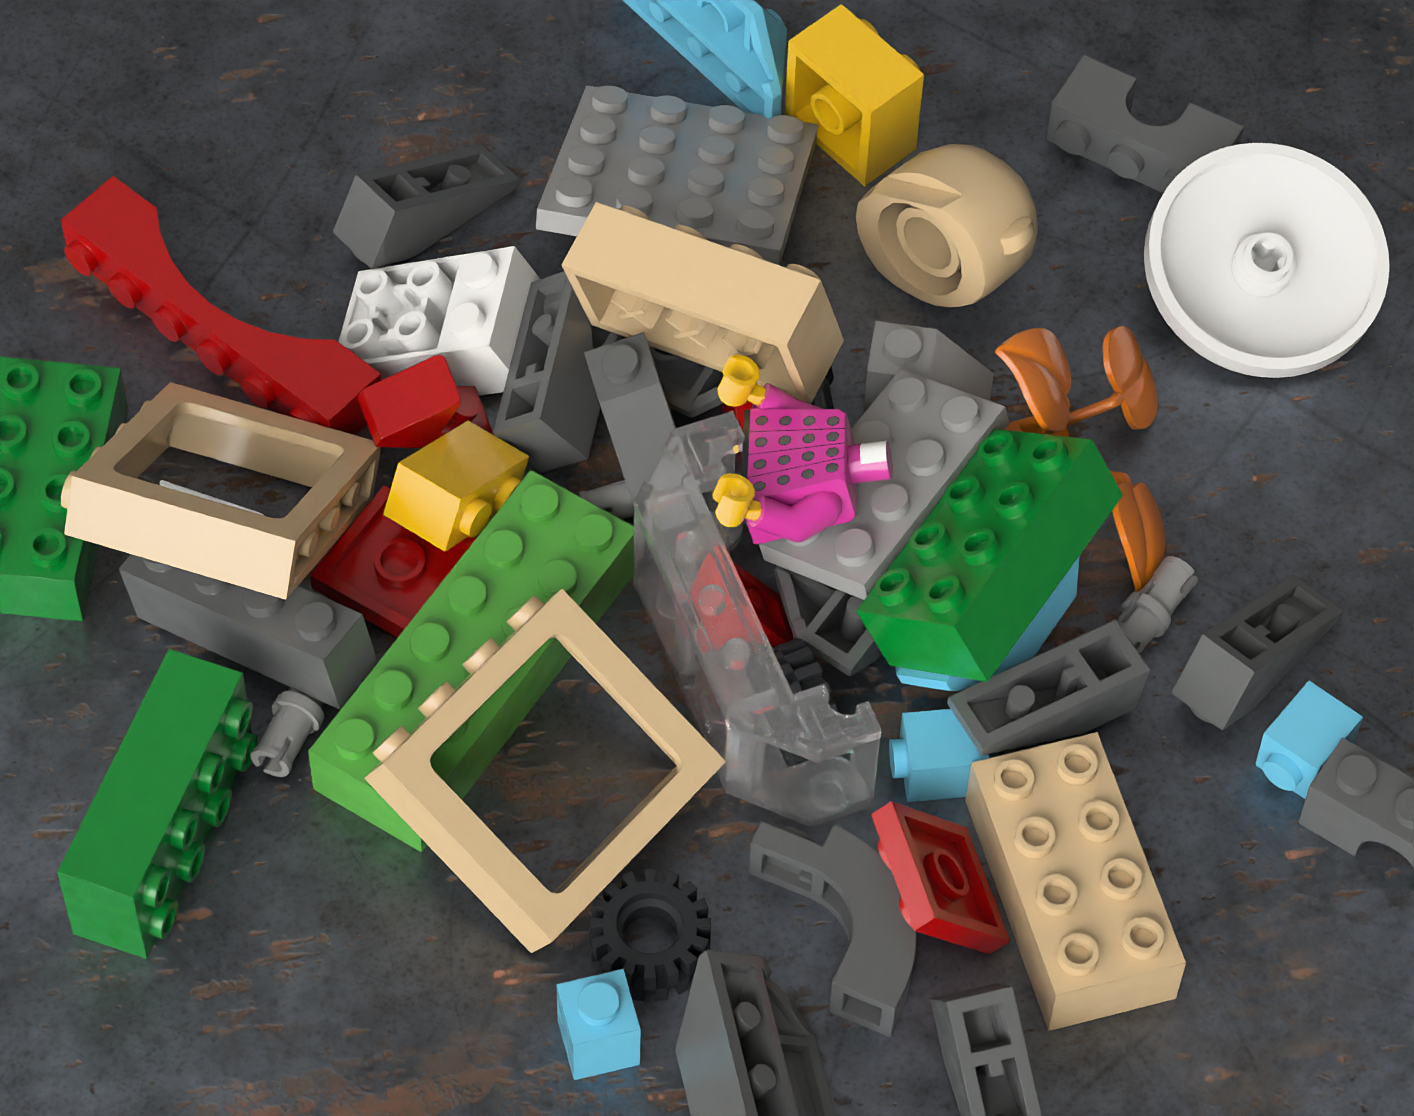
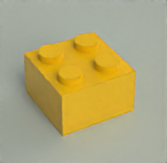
M840 4L788 41L784 115L796 117L802 122L818 124L816 144L863 186H866L916 150L924 74L912 58L898 53L885 42L871 23L857 18Z

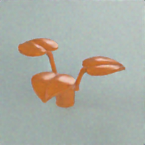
M1125 326L1109 330L1103 342L1104 368L1115 392L1104 400L1070 413V401L1066 395L1071 388V371L1059 340L1050 330L1032 328L1021 331L1007 339L995 350V353L1013 372L1033 414L1031 417L1009 422L1005 430L1069 437L1067 426L1111 410L1121 405L1126 422L1132 430L1145 429L1155 420L1158 410L1156 382L1150 366L1142 355L1136 337ZM1110 471L1123 494L1112 512L1127 557L1135 592H1139L1150 580L1164 559L1166 549L1164 523L1158 505L1145 483L1140 482L1132 485L1128 474Z

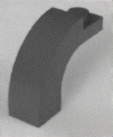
M761 821L751 841L749 874L818 902L838 919L848 938V950L832 981L829 1012L892 1037L908 1000L916 950V931L906 922L900 911L899 899L901 894L892 870L888 868L880 854L870 845L851 832L836 825H833L822 846L815 843L806 833L796 828L787 826L778 828Z

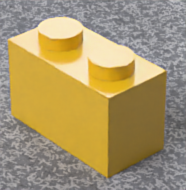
M466 421L398 462L383 515L441 550L447 551L469 536L471 538L476 537L491 521L521 483L529 456L474 423Z

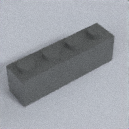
M133 554L118 568L138 618L335 708L341 709L378 663L363 614L300 586H297L285 600Z

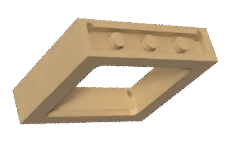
M170 382L151 401H145L140 411L128 423H122L117 429L116 434L103 447H96L91 458L81 468L70 472L61 494V506L67 509L64 534L286 600L373 499L381 447H376L374 441ZM171 446L312 488L284 518H270L137 478Z
M562 588L544 603L536 595H533L506 621L514 632L500 645L492 638H489L462 664L470 675L455 689L447 681L437 688L417 708L426 718L411 733L402 725L392 732L372 752L380 763L364 778L530 953L553 942L726 762ZM549 638H556L676 764L666 777L553 893L541 884L439 777L430 763L434 751Z

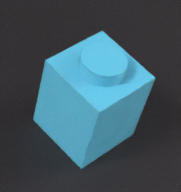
M1308 681L1264 732L1255 765L1263 770L1266 777L1274 785L1286 791H1294L1306 799L1310 784L1341 739L1344 738L1355 744L1363 716L1311 681Z
M951 709L902 713L899 739L889 740L893 779L904 778L907 802L966 797L971 762L989 758V754L981 755Z
M624 969L556 984L557 1020L574 1080L640 1065L641 1029Z

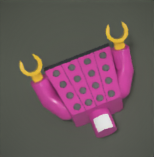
M739 354L729 357L722 370L724 376L717 388L719 398L728 406H741L747 400L753 403L752 409L744 410L741 475L734 473L722 475L712 494L713 499L719 503L715 511L719 522L726 527H736L746 518L754 544L767 543L783 538L800 543L827 527L850 522L857 515V483L890 480L893 478V463L889 442L886 440L855 444L845 412L840 409H824L798 400L770 383H766L762 387L756 384L760 377V370L752 359Z

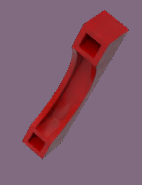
M112 176L61 219L66 244L64 253L68 261L78 272L85 276L93 274L105 283L113 296L123 306L129 309L138 308L152 319L156 328L167 339L173 342L180 340L194 350L208 370L216 375H222L223 373L241 386L245 395L256 406L262 409L269 407L276 413L356 435L367 425L357 397L362 389L381 381V373L336 340L304 339L268 332L239 321L209 303L186 281L171 260L160 232L157 208L116 177Z

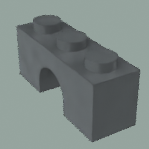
M1083 55L1051 103L1046 136L1047 141L1058 145L1070 154L1083 156L1111 169L1123 178L1133 179L1164 193L1175 177L1197 159L1221 148L1240 144L1244 126L1191 102L1182 116L1171 124L1164 126L1144 124L1131 115L1137 78Z
M1342 738L1310 784L1298 824L1353 856L1357 855L1363 844L1367 841L1382 843L1402 854L1414 867V778Z

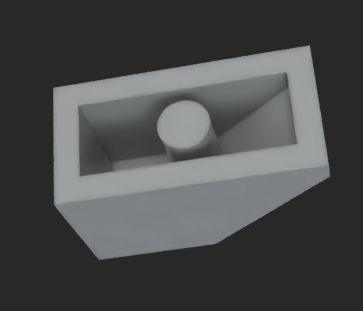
M875 321L867 368L863 413L866 412L900 369L990 401L994 373L939 330Z

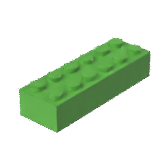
M530 470L308 750L313 789L422 853L427 844L364 779L380 763L372 752L400 725L411 733L426 718L417 708L445 681L454 689L470 675L462 664L489 638H492L500 645L513 633L514 630L506 621L533 595H536L544 603L562 588L596 624L638 570V528ZM549 638L432 754L430 759L431 767L461 800L572 655L556 638Z

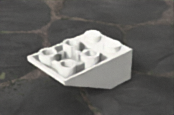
M515 246L358 271L339 343L381 373V380L430 357L444 355L456 385L475 386L479 396L501 393L504 391L531 282L540 280V278Z

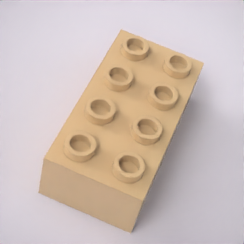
M596 202L561 264L591 325L626 338L644 332L649 346L721 372L729 357L737 354L744 355L752 359L760 370V377L756 384L763 387L766 383H770L798 400L810 404L844 342L822 281L811 270L797 264H788L785 268L765 261L757 252L743 245L732 244L728 248L708 241L697 230L685 225H676L674 229L653 222L645 213L630 206H621L618 210Z
M1098 732L971 762L965 801L1048 1031L1176 999L1186 961Z

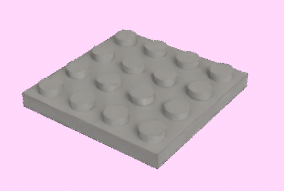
M586 85L538 205L536 229L577 236L596 202L618 210L621 206H630L645 213L653 222L673 229L676 225L691 227L704 235L708 241L728 248L732 244L743 245L757 252L765 261L780 265L816 147L818 124L802 122L798 118L789 115H778L768 119L764 115L743 112L741 109L729 105L711 107L684 102L682 99L670 95L652 97L628 93L616 86L593 87Z

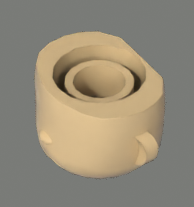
M948 144L919 153L873 186L859 200L856 212L858 235L867 256L876 269L893 285L921 301L941 307H960L974 304L993 292L1017 272L1031 257L1036 246L1038 234L1036 206L1030 190L1022 177L1006 162L985 149L966 144Z

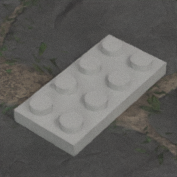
M900 369L851 429L855 444L886 440L889 442L893 463V478L890 480L857 483V515L850 522L827 527L800 543L783 538L759 544L763 559L865 600L874 588L876 581L886 572L908 543L913 532L920 527L942 498L947 487L954 482L976 453L981 442L988 437L993 429L1005 430L1009 425L1005 406Z

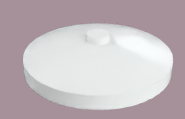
M1273 143L1238 144L1221 148L1197 159L1179 173L1167 187L1153 212L1145 237L1144 265L1147 283L1153 300L1166 323L1184 343L1202 357L1221 367L1245 375L1268 378L1292 377L1310 373L1336 361L1361 339L1372 324L1381 308L1388 285L1389 252L1386 237L1378 216L1366 196L1344 173L1330 163L1313 154L1285 145Z

